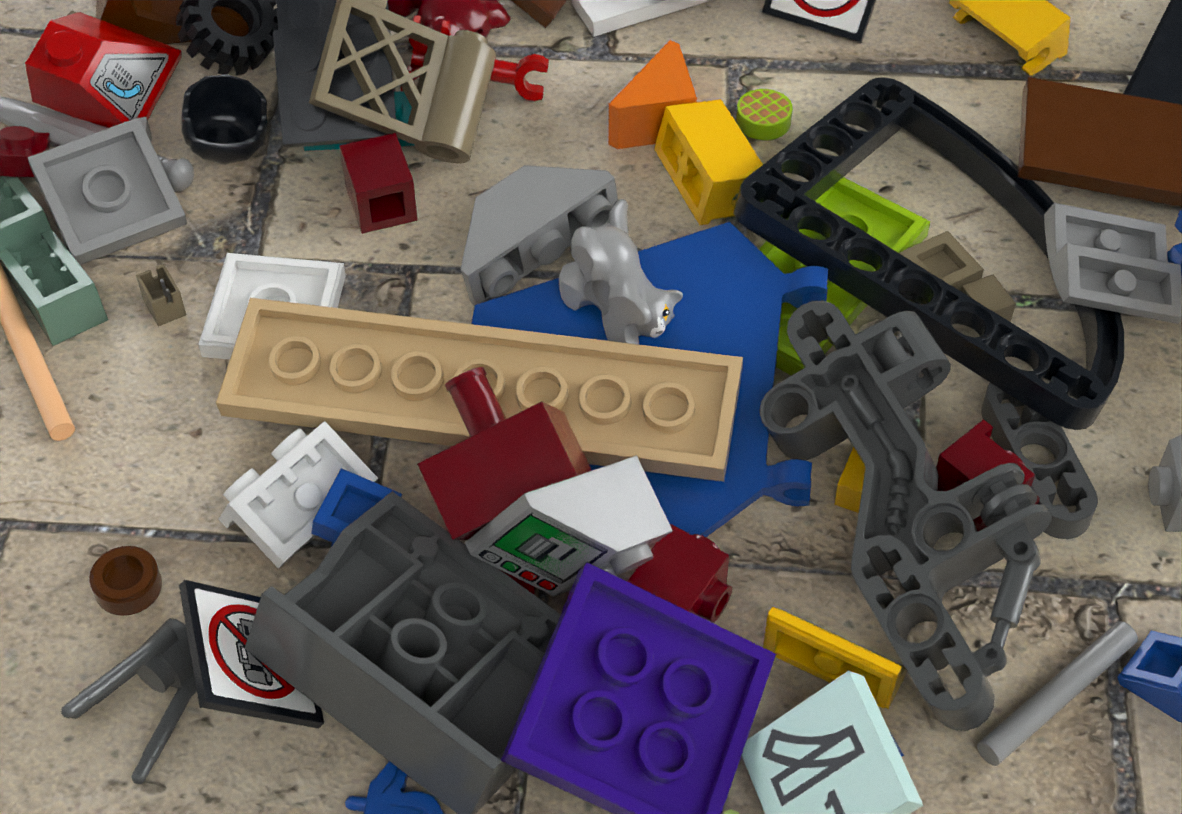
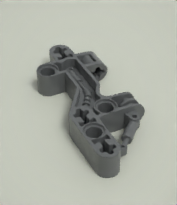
M811 301L803 304L790 317L787 334L805 368L778 383L765 394L760 405L762 423L778 448L785 456L792 459L809 460L849 439L865 465L851 561L853 578L916 687L938 720L944 726L953 730L968 731L977 728L989 718L994 708L995 696L987 677L1002 670L1007 664V656L1003 648L1009 628L1018 627L1033 573L1041 563V555L1033 539L1048 528L1052 521V514L1045 505L1035 504L1037 502V495L1028 484H1022L1025 474L1016 463L996 466L949 491H937L939 479L937 468L923 439L903 409L939 386L947 378L951 370V363L915 312L904 311L896 313L855 334L841 311L834 304L826 301ZM896 331H899L902 335L899 339L894 335ZM826 339L836 349L827 356H825L819 345L821 341ZM920 370L924 375L922 378L916 375ZM807 415L805 420L799 425L785 428L794 417ZM978 516L981 517L987 526L979 532L973 521ZM961 533L964 535L961 542L952 549L946 551L934 549L937 540L945 534ZM1005 558L1007 560L1006 567L990 616V620L996 623L991 641L972 653L942 604L943 596L948 590ZM892 569L906 593L899 595L895 599L881 577L886 571ZM924 621L937 623L934 634L928 640L920 643H910L907 641L910 630L918 623ZM948 664H950L967 692L961 698L955 700L950 695L948 688L937 672L944 669Z

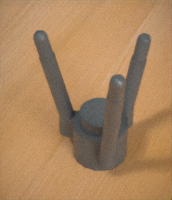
M169 618L137 651L82 690L79 695L66 703L61 709L63 717L77 719L136 674L157 692L164 693L169 687L177 688V692L132 774V781L136 784H142L146 780L191 697L197 692L186 625L172 618Z

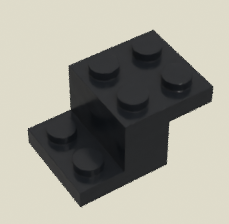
M276 0L279 30H273L282 142L285 148L352 143L387 135L384 132L309 103L337 0ZM388 1L385 8L386 10H389ZM350 13L346 31L356 51L358 52L377 43L378 40L368 20ZM341 48L337 61L345 58ZM382 49L361 58L376 89L395 81L394 71ZM349 64L334 71L328 93L348 101L364 96ZM396 88L380 95V98L390 117L396 119L394 96ZM368 101L361 104V106L371 109Z

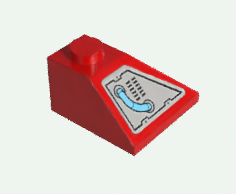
M82 12L50 20L25 63L32 102L107 128L138 117H147L148 120L182 58V50Z

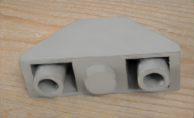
M524 165L478 195L475 199L461 264V272L471 303L475 306L492 298L501 297L507 294L517 281L539 266L548 265L556 261L565 249L571 246V239L575 230L579 227L598 228L607 223L609 224V212L618 200L615 178L605 170Z

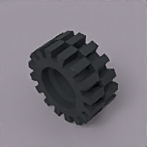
M183 0L179 7L180 12L176 17V25L182 26L178 33L180 42L191 40V44L186 52L191 58L201 53L205 58L200 65L208 70L215 62L219 64L218 74H228L233 66L236 75L245 74L249 67L254 70L260 66L274 47L273 30H279L277 9H273L276 5V0ZM216 6H223L236 11L246 21L249 27L248 34L240 37L226 33L214 22L211 10Z

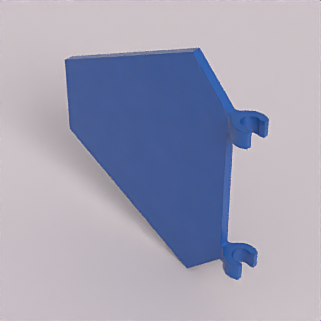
M730 221L638 251L641 268L655 288L678 290L683 294V298L674 306L673 313L675 316L666 325L665 331L656 338L638 336L639 345L743 357V371L724 482L645 471L669 524L691 535L699 534L707 537L763 495L772 497L776 501L790 506H809L812 462L791 459L770 466L766 464L769 432L762 423L760 405L765 394L774 387L782 304L787 302L799 308L801 305L811 301H827L828 269L820 266H807L797 269L792 273L784 274ZM559 278L477 304L474 307L471 322L474 325L608 341L603 327L601 310L593 304L583 306L576 311L566 306L559 290ZM589 464L592 471L604 467Z

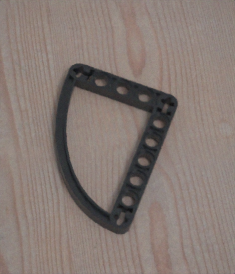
M886 77L874 78L742 182L734 206V215L744 227L806 266L827 268L829 281L886 317L904 311L915 312L944 354L1053 423L1072 430L1086 429L1094 423L1118 382L1124 361V328L1120 313L1074 304L1081 319L1086 342L1085 369L815 202V200L896 132L904 128L949 159L981 185L1018 221L1048 258L1044 214L1054 204L1052 199L1033 180L1018 178V166L1011 159L944 108L900 81ZM847 124L857 125L867 131L856 130ZM815 148L827 149L838 156L826 155ZM783 173L799 175L809 182L795 181L786 177ZM799 230H812L823 235L826 239H812L803 235ZM849 261L865 262L875 268L876 271L861 270L854 267ZM900 292L914 293L926 300L927 304L909 301ZM952 324H961L972 328L980 337L966 336L954 329ZM1005 357L1018 358L1029 364L1033 371L1018 369L1007 362ZM1043 379L1049 380V384L1044 382Z

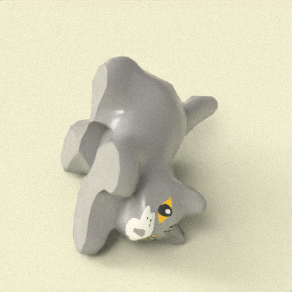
M620 199L615 202L609 212V224L607 223L598 228L582 226L575 230L571 239V255L575 261L563 265L559 275V290L566 306L574 311L592 304L601 310L603 327L608 341L639 344L638 336L656 338L665 331L666 325L675 316L673 313L674 306L683 298V294L678 290L655 288L647 279L640 265L637 246L628 234V203L626 200Z

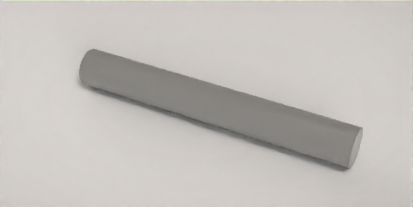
M1116 622L977 744V749L982 758L989 764L998 766L1136 644L1138 636L1135 630L1126 622Z

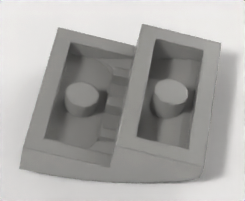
M1054 203L1044 214L1047 253L1053 280L1063 302L1176 324L1182 321L1181 265L1168 262L1166 226L1164 224Z

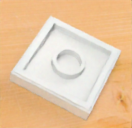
M227 253L198 344L201 356L230 360L250 297L338 308L346 277L344 263Z

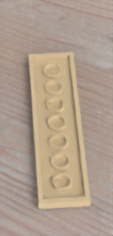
M250 297L216 401L221 416L310 428H317L325 421L334 431L453 446L469 438L470 435L450 392H447L445 384L468 370L483 367L506 419L541 401L563 411L589 464L607 466L637 456L646 472L724 482L743 371V357Z

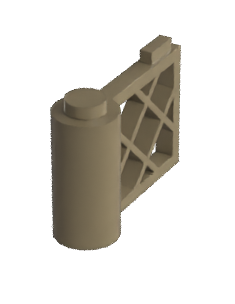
M337 0L309 103L386 134L396 133L397 138L414 144L419 152L430 158L449 163L468 162L473 150L496 59V52L487 45V38L479 33L468 30H459L455 33V36L445 35L386 10L388 0ZM350 13L368 20L378 40L377 43L358 52L356 51L346 31ZM387 29L396 32V34L390 36ZM405 37L428 46L423 67L411 73L408 72L394 42ZM341 48L345 58L337 61ZM382 49L397 80L376 89L361 58ZM348 64L364 93V96L353 101H348L328 93L334 71ZM420 76L418 86L416 87L413 79ZM401 85L412 106L408 124L390 117L380 95ZM368 101L371 109L363 107L361 104Z

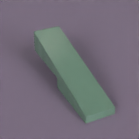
M0 176V263L52 346L108 321L94 282L51 229L44 209L18 177Z

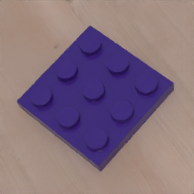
M586 562L576 576L501 761L613 814H722L776 654Z

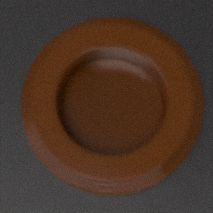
M136 546L117 547L104 553L94 563L89 577L91 589L99 606L108 613L120 616L133 615L147 609L157 599L162 588V578L154 557L148 551Z

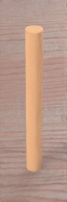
M0 263L1 326L50 437L56 441L65 440L73 435L75 426Z

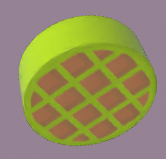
M771 89L752 90L742 95L738 100L736 123L743 134L757 140L777 139L785 135L791 127L793 106L789 98L778 91Z

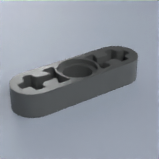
M989 383L981 409L982 418L993 426L991 436L994 442L1004 450L1015 453L1025 466L1035 474L1031 487L1036 495L1040 497L1038 504L1045 505L1052 514V521L1043 532L1058 539H1072L1082 535L1091 523L1098 504V497L1063 428L997 386ZM1009 399L1010 403L1001 404L1002 400ZM1024 406L1021 417L1015 407ZM1030 444L1044 446L1053 453L1055 460L1048 464L1033 463L1022 454L1021 448ZM1059 480V483H1058V486H1057V489H1056V486H1055L1054 483ZM1056 493L1058 494L1063 505L1058 504L1053 506V501ZM1065 506H1076V510L1069 513Z

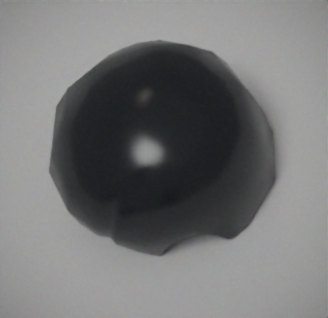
M224 74L205 76L188 87L183 98L181 127L185 142L190 146L192 152L204 160L228 164L248 160L263 145L268 126L267 100L264 94L252 83L242 78Z

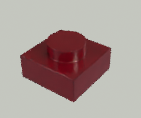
M9 126L1 129L0 176L35 178L30 168L28 157L50 150V133L34 132L32 129L24 126Z

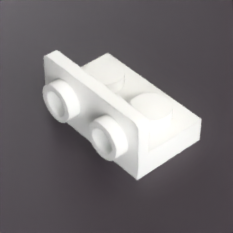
M325 421L309 435L301 428L295 430L271 453L277 460L274 465L261 476L251 468L223 494L229 503L219 517V521L227 529L236 523L278 569L316 536L311 534L313 520L341 468L373 482L378 479Z

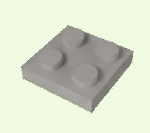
M139 117L28 157L30 168L65 245L80 265L186 225L185 213Z

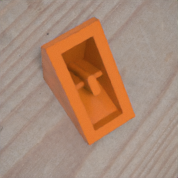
M669 40L609 103L608 145L616 149L655 144L666 106L697 102V96L678 43Z

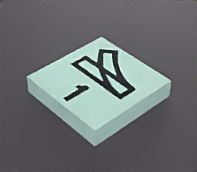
M847 671L747 739L742 753V758L765 814H911L923 806L865 677L851 671Z

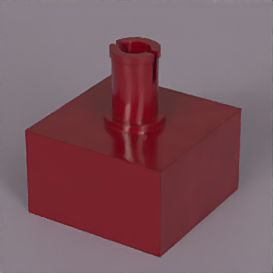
M483 367L468 370L445 384L447 392H450L470 437L417 464L452 540H469L525 493L592 471L563 411L541 401L506 419Z

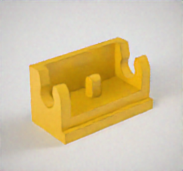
M949 0V4L955 9L961 8L953 16L960 24H965L975 18L1019 51L1018 56L1028 61L1022 67V70L1030 76L1043 70L1055 59H1061L1068 53L1071 17L1047 0Z
M721 99L666 106L654 150L698 224L706 225L710 224V221L713 219L735 216L734 206L736 200L732 199L739 193L742 182L760 168L763 163Z

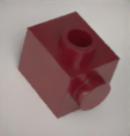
M670 524L673 531L659 540L651 549L654 558L638 566L627 582L714 623L723 613L732 594V586L727 584L729 555L721 551L707 537L699 534L691 535Z

